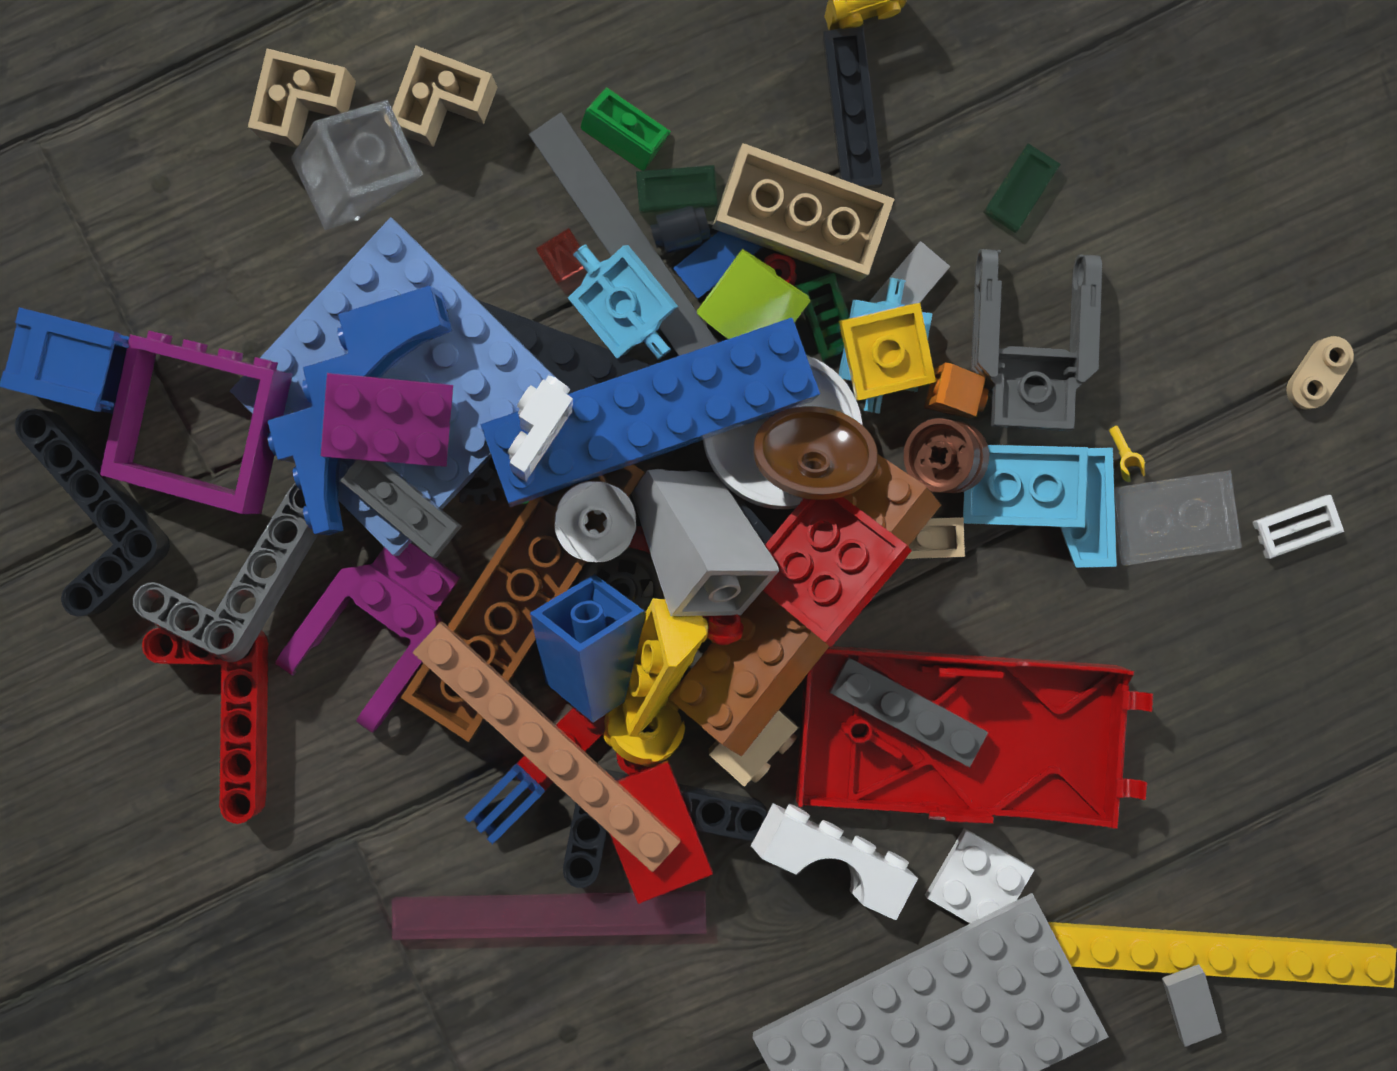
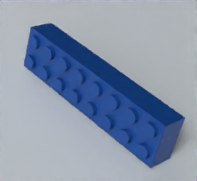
M789 318L568 394L573 398L572 413L526 482L511 472L510 454L507 453L521 431L528 435L520 427L518 411L480 425L509 507H513L762 420L781 411L813 402L820 395L794 320Z

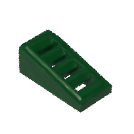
M824 271L796 282L793 286L808 296V292L826 286L828 292L811 298L810 303L803 311V315L821 360L843 353V338L826 344L824 340L825 337L841 331L839 322L820 329L819 326L820 322L836 316L839 321L849 319L835 273ZM832 301L834 307L815 314L814 307Z

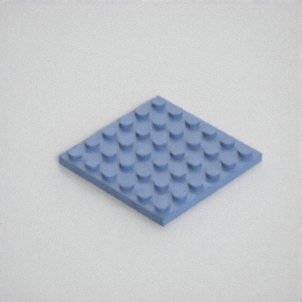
M390 217L260 358L278 362L276 370L293 374L284 415L313 407L303 392L302 382L306 380L303 367L348 353L341 346L337 334L338 327H341L338 317L339 313L429 285L442 292L452 332L423 343L398 360L381 378L453 385L447 467L385 462L440 509H443L492 457L480 424L519 411L517 405L530 385L537 389L542 380H545L548 375L556 379L558 378L401 225ZM243 376L230 392L253 414L260 380ZM341 458L338 500L393 556H399L412 541L340 481L356 461V459Z

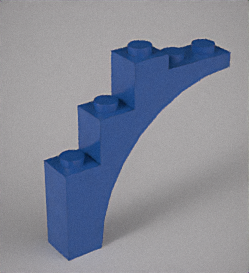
M431 285L339 313L338 317L341 327H338L337 334L341 346L348 353L303 367L306 379L302 382L303 392L313 407L268 420L270 433L267 435L270 450L277 456L278 460L295 462L296 467L293 468L294 481L297 487L303 491L306 506L303 507L304 519L308 527L313 529L314 534L331 535L343 531L338 501L341 458L321 457L327 373L381 378L398 360L423 343L452 332L442 292Z

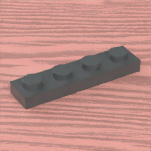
M848 656L829 689L831 694L968 767L971 766L988 734L986 730Z

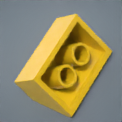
M653 598L645 612V620L625 702L622 703L629 737H637L667 705L669 696L680 684L681 678L688 666L692 665L701 643L705 642L708 635V623L703 616H670L665 599Z

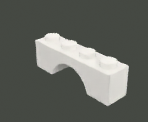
M774 803L772 804L751 844L762 859L794 874H797L808 864L820 859L834 858L845 861L851 873L850 892L863 906L897 920L918 880L907 868L909 864L907 860L890 851L887 852L886 856L875 852L876 846L859 836H855L852 841L842 836L844 832L842 829L828 821L822 820L820 825L808 820L810 815L794 805L789 804L784 809Z

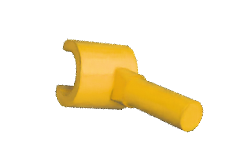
M1118 426L1110 428L1109 432L1122 458L1120 461L1122 478L1127 482H1131L1127 469L1130 466L1139 467L1142 475L1145 476L1144 458L1138 453H1132Z

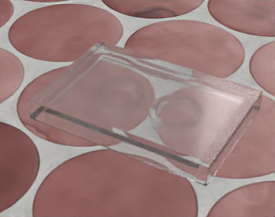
M1231 470L1114 487L1115 524L1122 565L1242 548Z

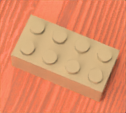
M742 143L733 164L712 229L853 280L861 281L869 275L894 198Z

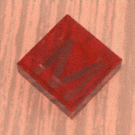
M569 228L536 248L557 284L584 268L576 257L573 256L580 248V245Z

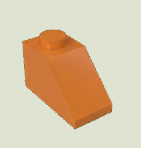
M946 362L934 369L936 382L929 384L924 408L968 419L976 417L977 411L983 412L989 392L988 388H983L986 377Z

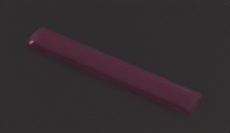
M706 891L667 892L640 904L637 903L634 893L394 897L392 900V940L706 934Z

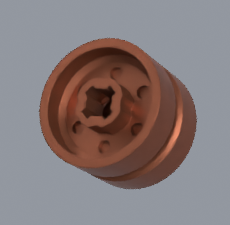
M931 419L917 426L908 437L904 448V464L907 473L927 486L930 491L961 493L976 486L984 477L989 464V449L985 438L975 427L949 419Z

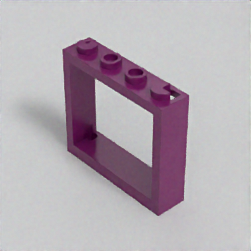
M148 330L147 337L130 334L129 348L126 351L100 475L240 514H262L275 456L270 450L267 435L270 433L268 420L284 416L293 374L276 370L278 362L255 357L253 364L242 361L243 353L219 348L217 355L208 353V345L183 339L182 346L172 344L173 336L150 330ZM156 354L260 380L236 490L133 463Z

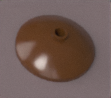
M802 406L781 411L761 425L755 437L754 459L762 475L777 488L800 498L828 500L850 495L862 488L870 480L876 467L877 448L868 430L854 418L829 408Z

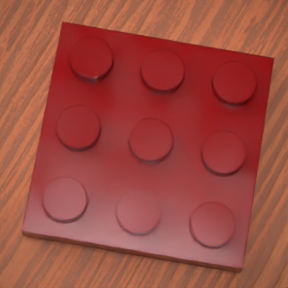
M844 497L828 500L804 498L765 544L777 563L779 572L762 591L828 646L832 647L912 550L907 544Z

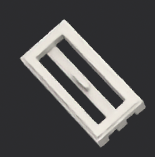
M1324 495L1253 521L1254 528L1258 529L1260 534L1258 536L1259 542L1265 548L1263 551L1264 556L1269 559L1344 532L1331 495ZM1323 506L1326 509V512L1271 532L1269 531L1268 526ZM1330 520V527L1278 546L1274 545L1273 540Z

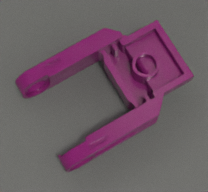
M413 542L399 556H393L384 547L373 564L345 568L339 571L280 653L275 664L291 676L295 675L296 667L302 662L311 648L320 644L350 600L353 599L357 606L399 636L407 637L411 641L406 651L356 720L359 725L374 733L391 712L423 665V662L412 652L442 622L439 609L462 577L437 559L429 556Z

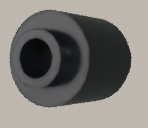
M691 205L656 215L657 224L650 225L656 248L664 247L666 254L701 245L702 240L711 238L703 206L693 209Z

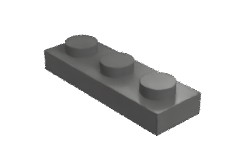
M356 460L340 480L432 558L439 556L462 527L385 462Z

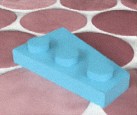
M1113 448L1088 449L1085 528L1060 527L1076 568L1117 566Z

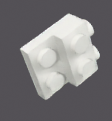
M550 375L545 380H542L537 389L530 385L517 405V408H519L520 427L528 435L521 431L507 453L510 454L511 472L525 482L572 413L573 398L568 395L570 389Z

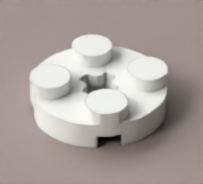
M584 482L578 484L562 497L558 505L555 521L557 538L563 548L576 558L587 562L609 561L623 553L632 541L636 532L635 508L629 497L618 487L605 482ZM592 510L597 515L604 513L607 517L603 522L605 530L601 533L596 529L588 531L585 527V524L589 521L587 514Z

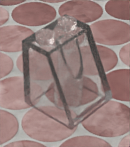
M388 99L314 121L291 157L325 231L361 219L423 175Z

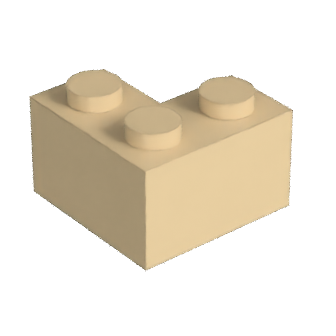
M415 45L387 122L397 134L434 147L447 110L484 124L495 96L497 85L491 73Z
M266 49L248 128L263 140L300 148L308 111L347 119L356 81L345 67Z

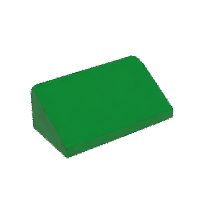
M607 87L586 109L580 125L584 132L642 171L649 166L671 133L670 130Z

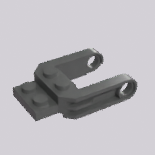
M979 249L975 267L971 371L986 377L984 385L993 391L991 427L1054 431L1074 430L1076 389L1099 369L1102 288L1101 257L1099 255L1079 254L1074 263L1070 352L1066 349L1015 346L1000 349L1002 281H998V255L1001 253V250Z

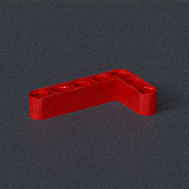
M185 625V630L190 631L197 625ZM162 628L152 629L147 632L142 642L143 653L150 661L161 664H221L219 806L224 819L230 823H245L260 813L266 803L267 636L261 630L252 645V652L249 655H245L244 658L237 662H226L211 654H205L200 648ZM233 632L227 633L221 638L219 642L220 649H225L233 643ZM163 634L168 635L172 640L173 648L170 654H167L161 648L160 641ZM240 675L247 676L252 683L249 695L241 692L238 687ZM240 714L245 715L251 721L252 727L249 734L242 732L238 727L237 720ZM239 754L245 755L250 760L251 768L249 772H244L238 767L237 756ZM237 794H243L249 799V811H243L238 807L236 802Z

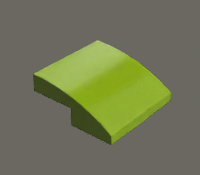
M742 248L698 308L697 314L719 333L730 339L789 318H793L795 322L810 303V299L807 294L776 275L775 269Z

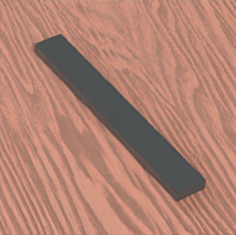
M562 112L529 134L531 140L609 255L612 256L622 246L629 245L678 305L662 321L659 327L677 355L681 356L718 343Z

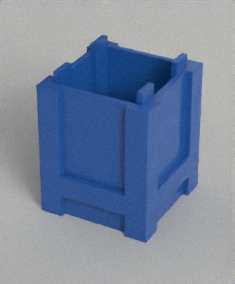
M19 307L15 321L17 325L6 369L2 373L0 387L92 411H103L113 414L126 351L129 348V337L111 330Z

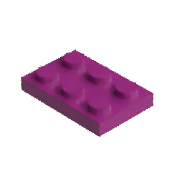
M327 373L321 457L447 467L453 385Z

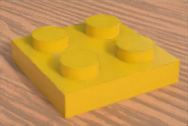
M913 303L839 321L856 400L859 401L936 382L920 303Z

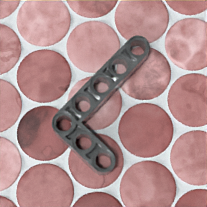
M296 483L289 489L215 612L155 582L146 583L135 592L133 597L135 611L154 625L223 661L237 662L244 658L318 534L313 533V529L308 527L304 519L302 504L305 499L303 491L297 487ZM296 529V538L289 543L283 544V535L289 530ZM276 563L275 573L268 578H261L263 568L268 564ZM160 597H164L163 607L159 611L151 613L153 602ZM254 597L256 602L254 608L247 613L241 614L240 608L242 603L246 599ZM199 614L198 625L194 629L186 631V621L191 616ZM233 632V643L225 649H220L219 642L225 634Z

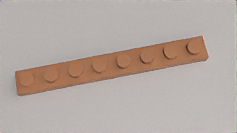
M440 622L412 652L650 871L653 872L680 843V838L444 622Z

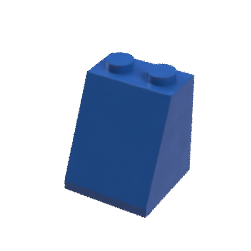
M593 574L530 613L545 683L591 722H595L625 702L645 620L643 609Z

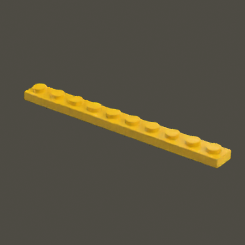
M1048 922L1071 967L1176 973L1199 964L1206 976L1394 988L1397 949L1386 944Z

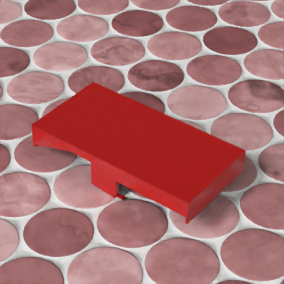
M829 646L804 678L796 801L798 807L809 805L929 813V819L950 822L993 823L994 817L992 815L1118 829L1120 798L1131 797L1146 800L1147 792L1146 781L1123 778L1127 710L1152 712L1153 694L1129 691L1128 684L1134 676V671L1118 665ZM847 656L986 730L988 734L971 766L968 767L831 694L829 689Z

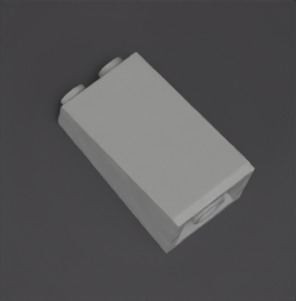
M647 470L631 493L670 616L742 615L779 572L777 563L716 473L699 472L696 470Z

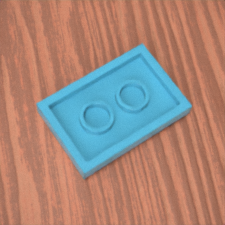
M988 445L989 464L984 477L976 486L964 492V523L1085 528L1088 447Z

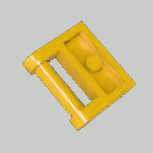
M828 0L825 12L828 29L859 27L863 24V20L878 16L880 20L893 17L901 12V8L904 7L906 0Z

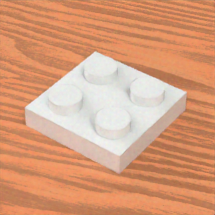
M963 828L925 896L956 916L972 923L1017 901L1034 869Z

